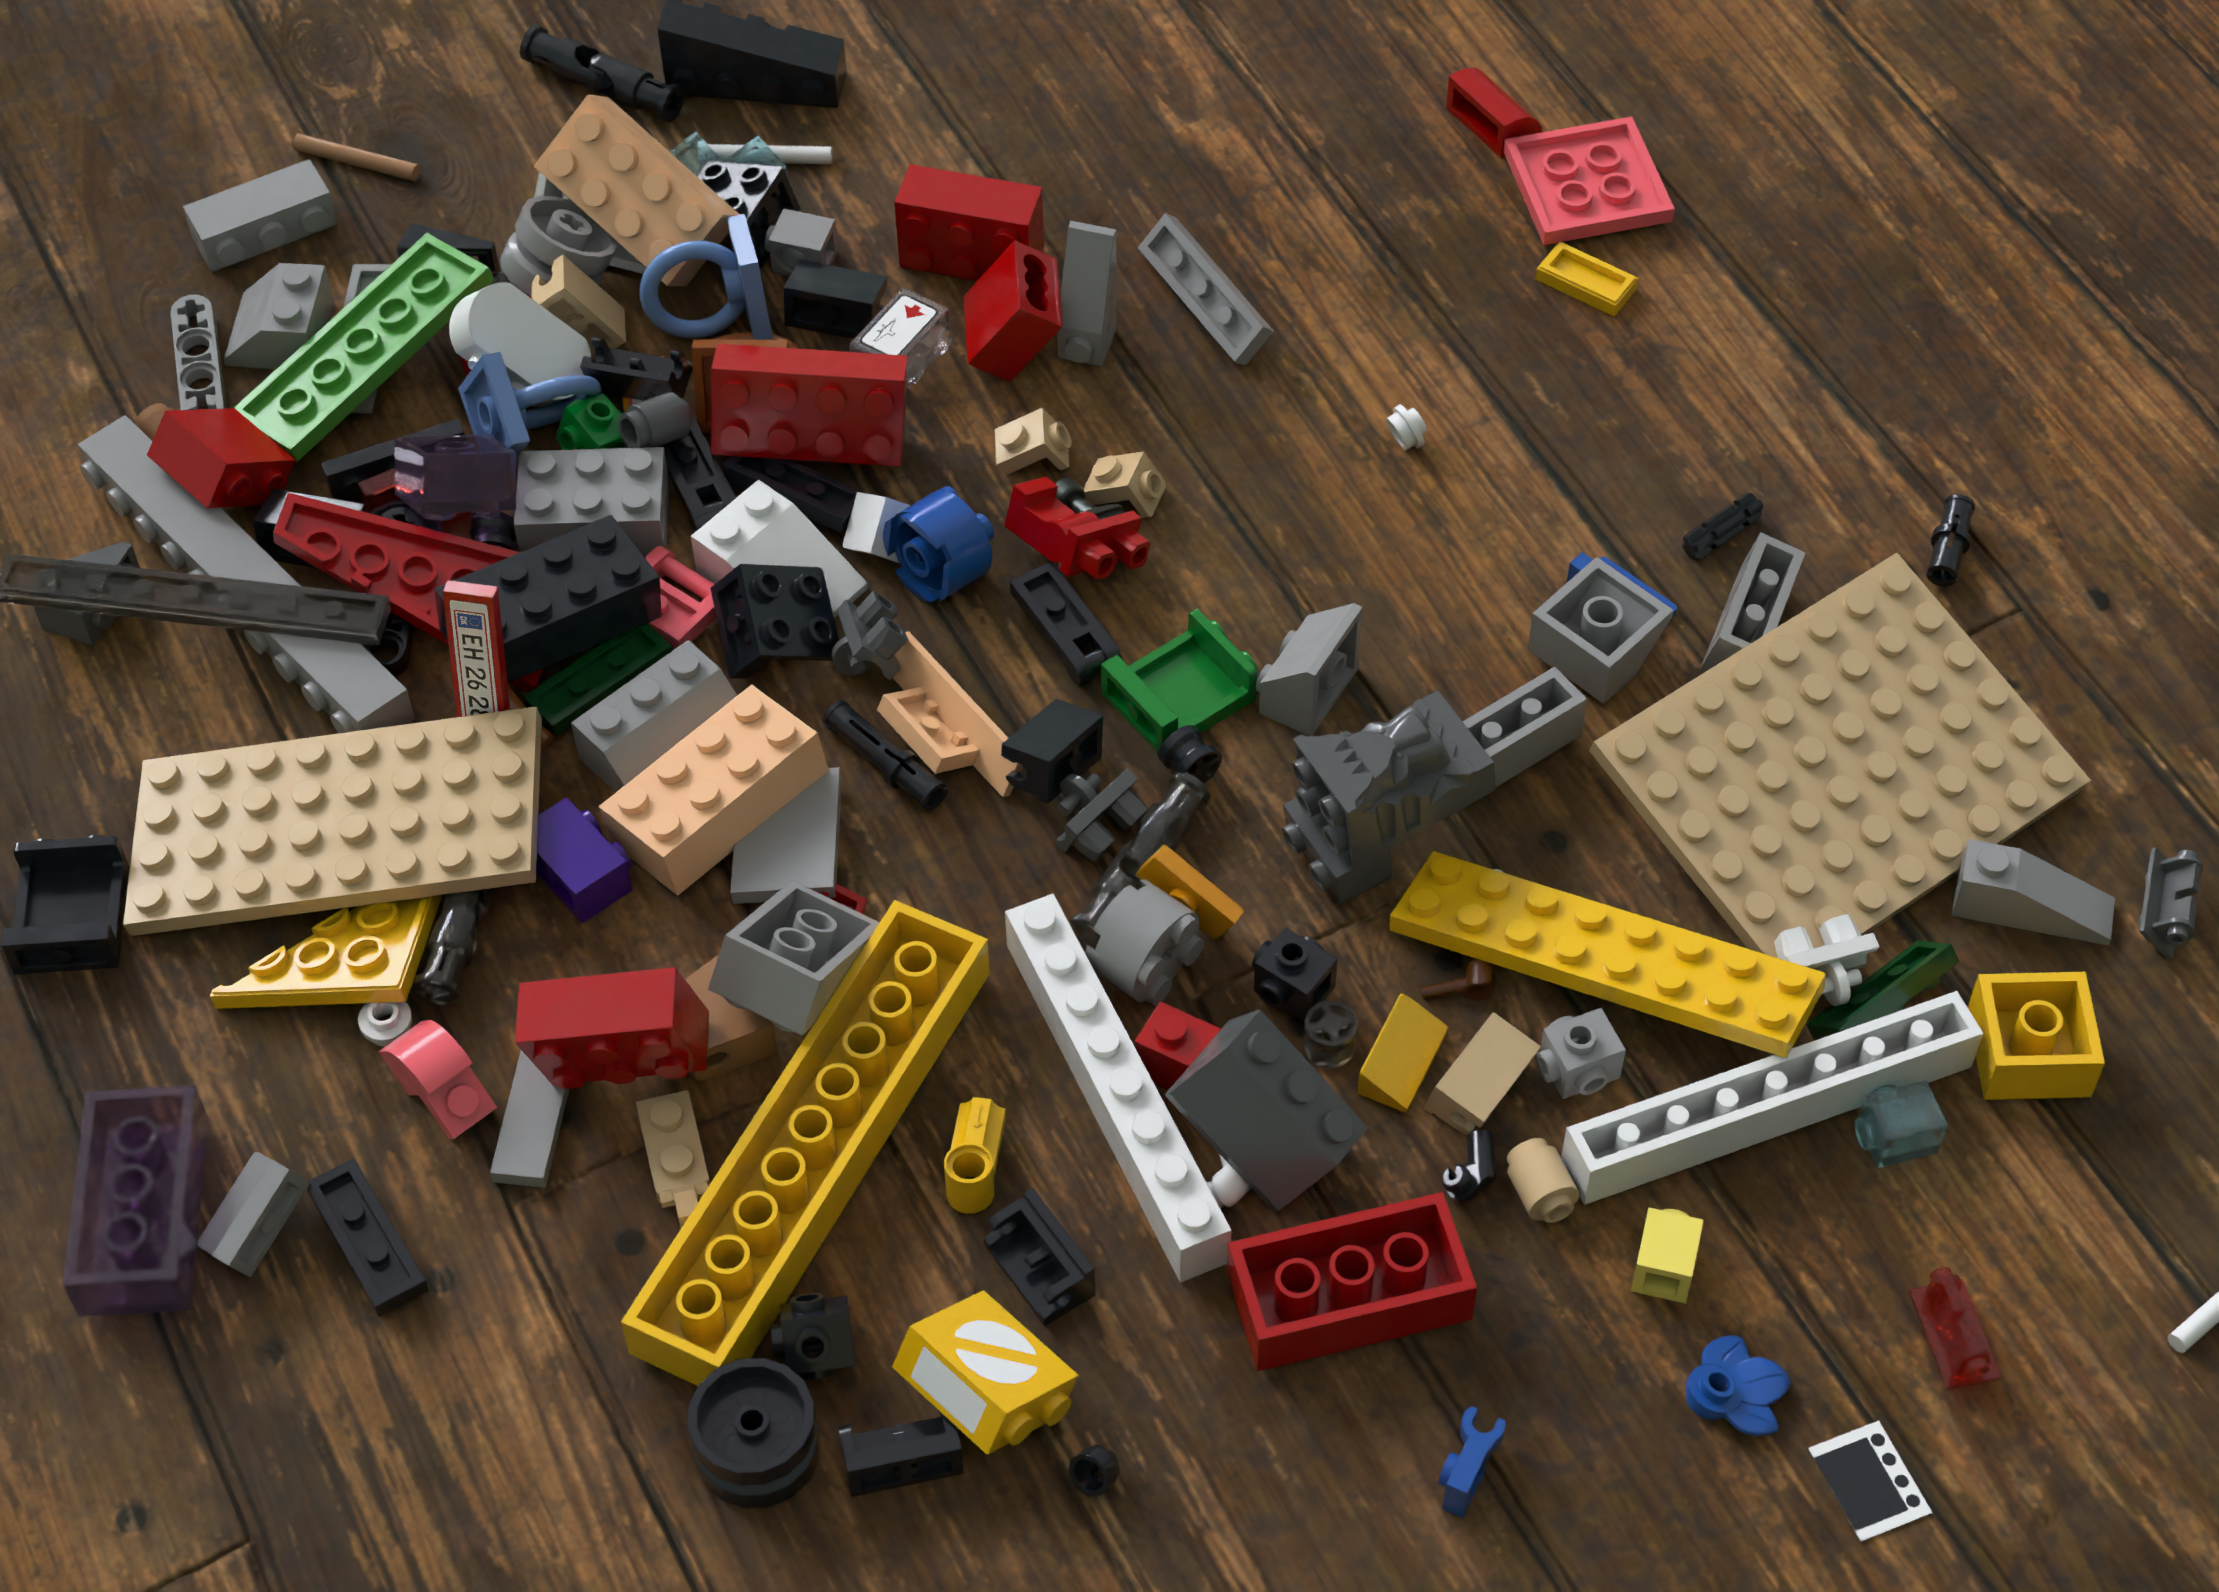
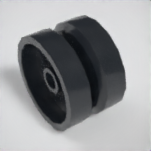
M766 1358L739 1359L715 1369L698 1385L688 1407V1432L693 1446L695 1463L704 1485L723 1501L743 1508L770 1507L792 1498L810 1481L819 1461L820 1437L816 1423L814 1401L805 1381L786 1365Z

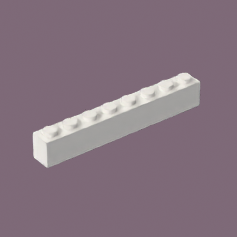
M1050 894L1005 911L1007 947L1180 1283L1226 1265L1228 1242H1231V1228L1054 894Z
M1955 991L1792 1048L1787 1058L1772 1055L1566 1128L1561 1159L1579 1191V1197L1583 1204L1586 1205L1972 1068L1983 1032L1959 993Z

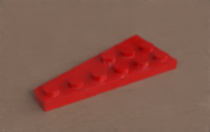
M292 493L287 494L273 531L275 544L448 645V640L439 629L434 588L446 584L448 580H456L520 553ZM544 668L510 683L528 693L539 686Z

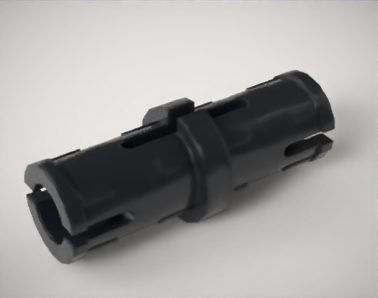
M1955 494L1946 498L1940 525L1932 533L1931 545L1934 549L1926 577L1930 582L1938 586L1946 587L1956 583L1962 555L1967 553L1970 548L1971 535L1968 531L1972 515L1974 514L1975 503L1965 495ZM1950 533H1954L1952 547L1948 548L1947 544Z

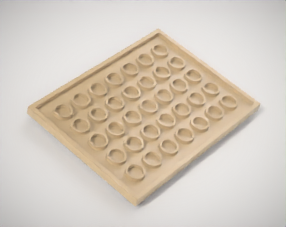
M1898 553L1890 556L1595 740L1589 749V752L1744 945L1750 950L1776 958L1778 957L1774 941L1784 930L1800 926L1805 927L1813 948L1825 946L1819 928L1831 918L1850 914L1861 936L1868 934L1955 876L1960 869L1968 839L2001 845L2082 791L2091 781Z

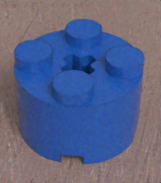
M944 486L896 514L884 525L883 542L887 556L895 552L901 567L895 570L902 583L923 601L931 603L936 599L942 601L976 581L990 570L992 563L990 540L994 538L993 526L985 515L975 514L950 486Z

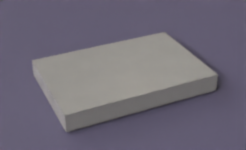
M840 767L829 768L826 774L734 844L730 891L733 904L766 902L792 880L813 891L829 893L828 898H836L835 883H837L842 791Z

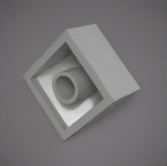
M279 263L243 293L224 357L225 366L277 369L330 321L335 303L325 265Z
M1596 557L1532 613L1528 650L1551 667H1556L1565 677L1605 704L1636 676L1671 620L1674 610Z
M1352 603L1310 614L1305 618L1297 631L1290 630L1282 642L1279 657L1273 665L1266 664L1257 679L1256 691L1260 692L1259 714L1307 736H1313L1358 670L1362 606Z

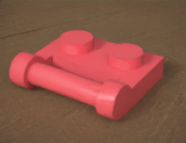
M657 546L645 558L660 576L662 617L650 621L648 624L676 649L687 640L693 642L717 618L710 590L715 584L675 560L676 556L670 550L663 546ZM668 577L703 600L701 602L696 601L661 578Z

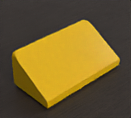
M1400 993L1360 1071L1357 1094L1407 1113L1449 1027L1412 998Z

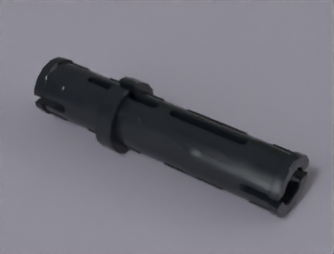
M837 701L829 707L823 718L824 726L836 733L860 755L884 773V780L891 787L902 788L927 811L935 809L943 802L948 792L947 785L921 766L920 758L914 752L907 749L902 750L881 733L879 729L853 710L846 701Z

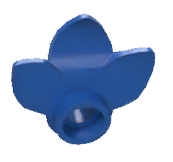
M1734 1335L1722 1336L1711 1341L1704 1348L1701 1356V1365L1693 1369L1688 1376L1685 1385L1686 1400L1691 1410L1704 1419L1718 1420L1724 1417L1741 1433L1751 1436H1766L1778 1431L1777 1420L1768 1406L1777 1402L1785 1395L1790 1387L1791 1379L1783 1368L1774 1361L1762 1357L1750 1358L1743 1338Z

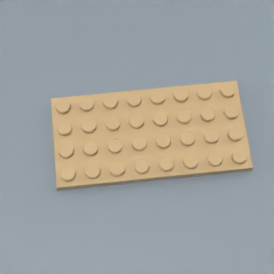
M537 706L143 760L123 922L124 927L130 936L536 882L542 718Z

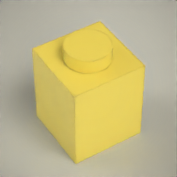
M1649 1207L1631 1291L1686 1304L1704 1220L1690 1217L1685 1212L1676 1209L1658 1210Z

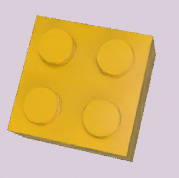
M2086 972L1978 974L1967 1008L1983 1032L1976 1060L1984 1100L2092 1097L2105 1061Z

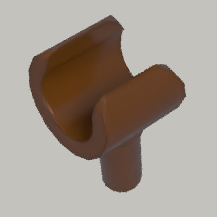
M1479 959L1472 960L1466 966L1465 978H1456L1453 981L1420 986L1422 997L1427 999L1453 993H1465L1471 999L1486 1000L1494 990L1495 975L1493 974V964Z

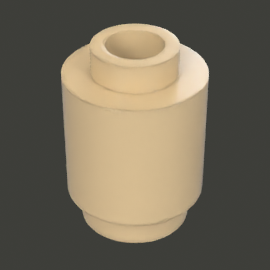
M1542 1138L1529 1139L1514 1147L1507 1156L1509 1164L1507 1173L1530 1218L1554 1223L1570 1215L1574 1210V1204L1579 1198V1191L1557 1149L1553 1146H1548L1547 1142Z

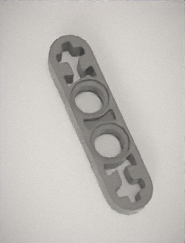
M201 295L181 297L175 301L170 312L181 410H195L208 406V409L227 408L217 321L212 305L206 297ZM197 316V328L190 327V317ZM197 345L209 347L206 352L197 356L186 354L191 347ZM201 378L212 380V383L203 389H192L189 387L194 381Z

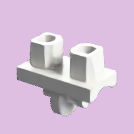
M1850 914L1831 918L1822 924L1819 931L1825 946L1813 948L1805 927L1801 926L1784 930L1774 941L1779 959L1826 973L1825 988L1822 994L1835 1007L1849 1002L1850 987L1862 983V975L1858 969L1863 968L1867 964V954L1877 951L1880 947L1874 933L1861 936Z

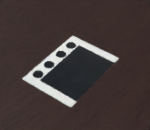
M1879 1420L1808 1448L1860 1541L1932 1513Z

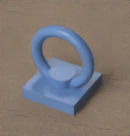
M745 214L726 217L733 252L713 242L688 241L665 249L647 266L640 284V302L649 320L663 332L689 339L712 336L731 326L745 309L753 339L773 340L759 264ZM693 259L708 260L720 265L728 302L719 312L701 320H684L669 314L662 307L658 296V288L662 278L672 267Z
M501 352L482 355L458 388L487 476L502 473L508 469L520 454V451L530 442L527 430L561 421L562 413L570 403L577 399L585 400L601 394L602 391L598 380L585 375L558 377L517 390L512 388ZM574 395L557 403L526 411V408L537 403L561 396Z

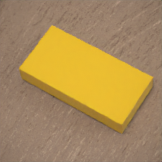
M1559 241L1537 267L1535 280L1615 317L1637 290L1639 278Z

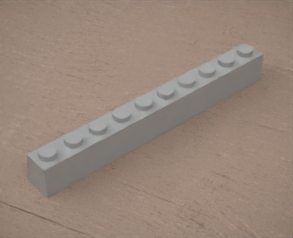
M126 415L77 444L84 462L80 466V471L87 483L94 490L101 487L106 492V496L114 510L122 517L128 514L133 519L135 528L141 537L149 544L155 541L160 546L161 552L168 564L176 571L182 568L188 574L189 581L196 592L202 598L210 596L216 602V607L224 620L231 626L238 624L244 630V634L253 649L259 654L266 652L272 658L275 668L285 681L290 683L295 680L301 686L302 693L311 707L316 711L324 709L330 715L331 722L338 733L404 725L415 720L407 689L221 508H206L147 456L152 440Z

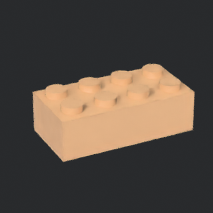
M588 94L534 165L540 173L646 268L658 254L679 243L708 241L720 244L729 232L726 217L740 215L609 97ZM693 259L681 262L672 267L661 281L666 286H687L707 260Z
M751 684L603 802L599 809L612 842H618L624 848L629 858L678 896L734 850V844L826 774L829 768L818 733Z

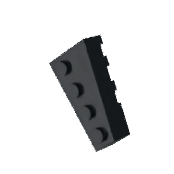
M665 0L657 27L665 84L670 85L674 83L683 87L685 96L838 108L847 73L844 39L792 25H787L784 30L770 26L764 21L765 18L748 14L747 20L723 14L721 13L722 7L705 2L703 8L682 3V0Z

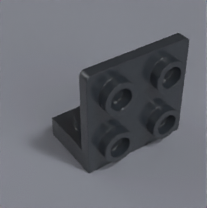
M706 163L697 177L740 215L745 214L759 268H761L770 255L769 252L765 251V237L768 228L771 225H776L783 208L793 211L800 210L799 203L784 168L781 166L759 164Z
M739 564L710 588L730 679H747L772 659L833 661L832 650L839 641L824 572L820 567Z

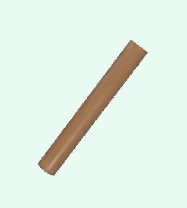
M300 133L296 134L293 140V149L298 152L414 182L418 180L420 175V165Z

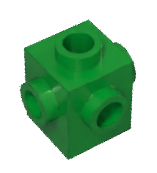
M604 393L585 400L577 399L565 407L555 437L562 450L628 448L622 440L618 428V419L623 413L612 404Z

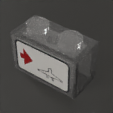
M902 287L849 344L850 352L908 356V388L911 384L914 385L921 379L925 368L937 355H942L948 349L952 339L949 309Z

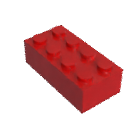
M717 343L711 367V455L901 467L905 442L908 356Z
M1443 1192L1228 1242L1227 1277L1257 1372L1473 1320L1477 1285Z

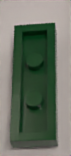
M646 623L604 641L525 694L523 696L524 705L526 708L537 706L542 718V725L554 734L556 738L572 727L571 722L672 652V646Z
M1917 940L1852 989L1848 1003L1836 1007L1831 1005L1808 1022L1806 1025L1813 1040L1815 1041L1904 1010L1907 1001L1919 992L1938 985L1943 980V974L1959 963L1952 944Z

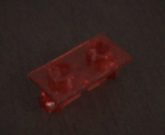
M1948 1267L1934 1270L1929 1275L1931 1282L1928 1286L1912 1288L1909 1290L1946 1390L2000 1380V1372L1964 1280L1959 1275L1953 1274Z

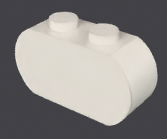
M495 283L464 297L456 305L450 318L449 334L452 346L457 354L468 361L469 368L472 370L482 355L501 352L512 388L517 390L549 379L584 375L580 368L583 356L592 357L586 338L511 283ZM574 395L549 399L531 407H545Z

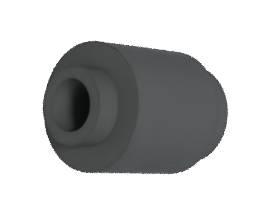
M667 392L629 406L626 413L619 416L618 428L621 438L628 448L659 447L688 435L690 424L692 423V412L684 399L673 392Z

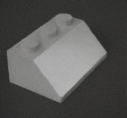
M687 640L571 722L578 758L616 793L733 700L737 694L721 668Z

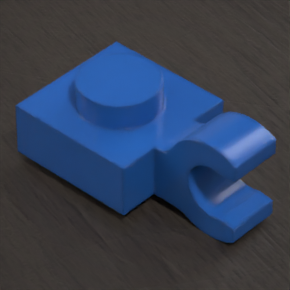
M1473 1406L1469 1407L1462 1417L1460 1436L1465 1445L1460 1455L1450 1452L1438 1480V1484L1445 1487L1442 1509L1464 1518L1484 1476L1491 1454L1503 1441L1505 1420L1498 1418L1492 1431L1488 1433L1477 1431L1474 1428L1478 1408Z

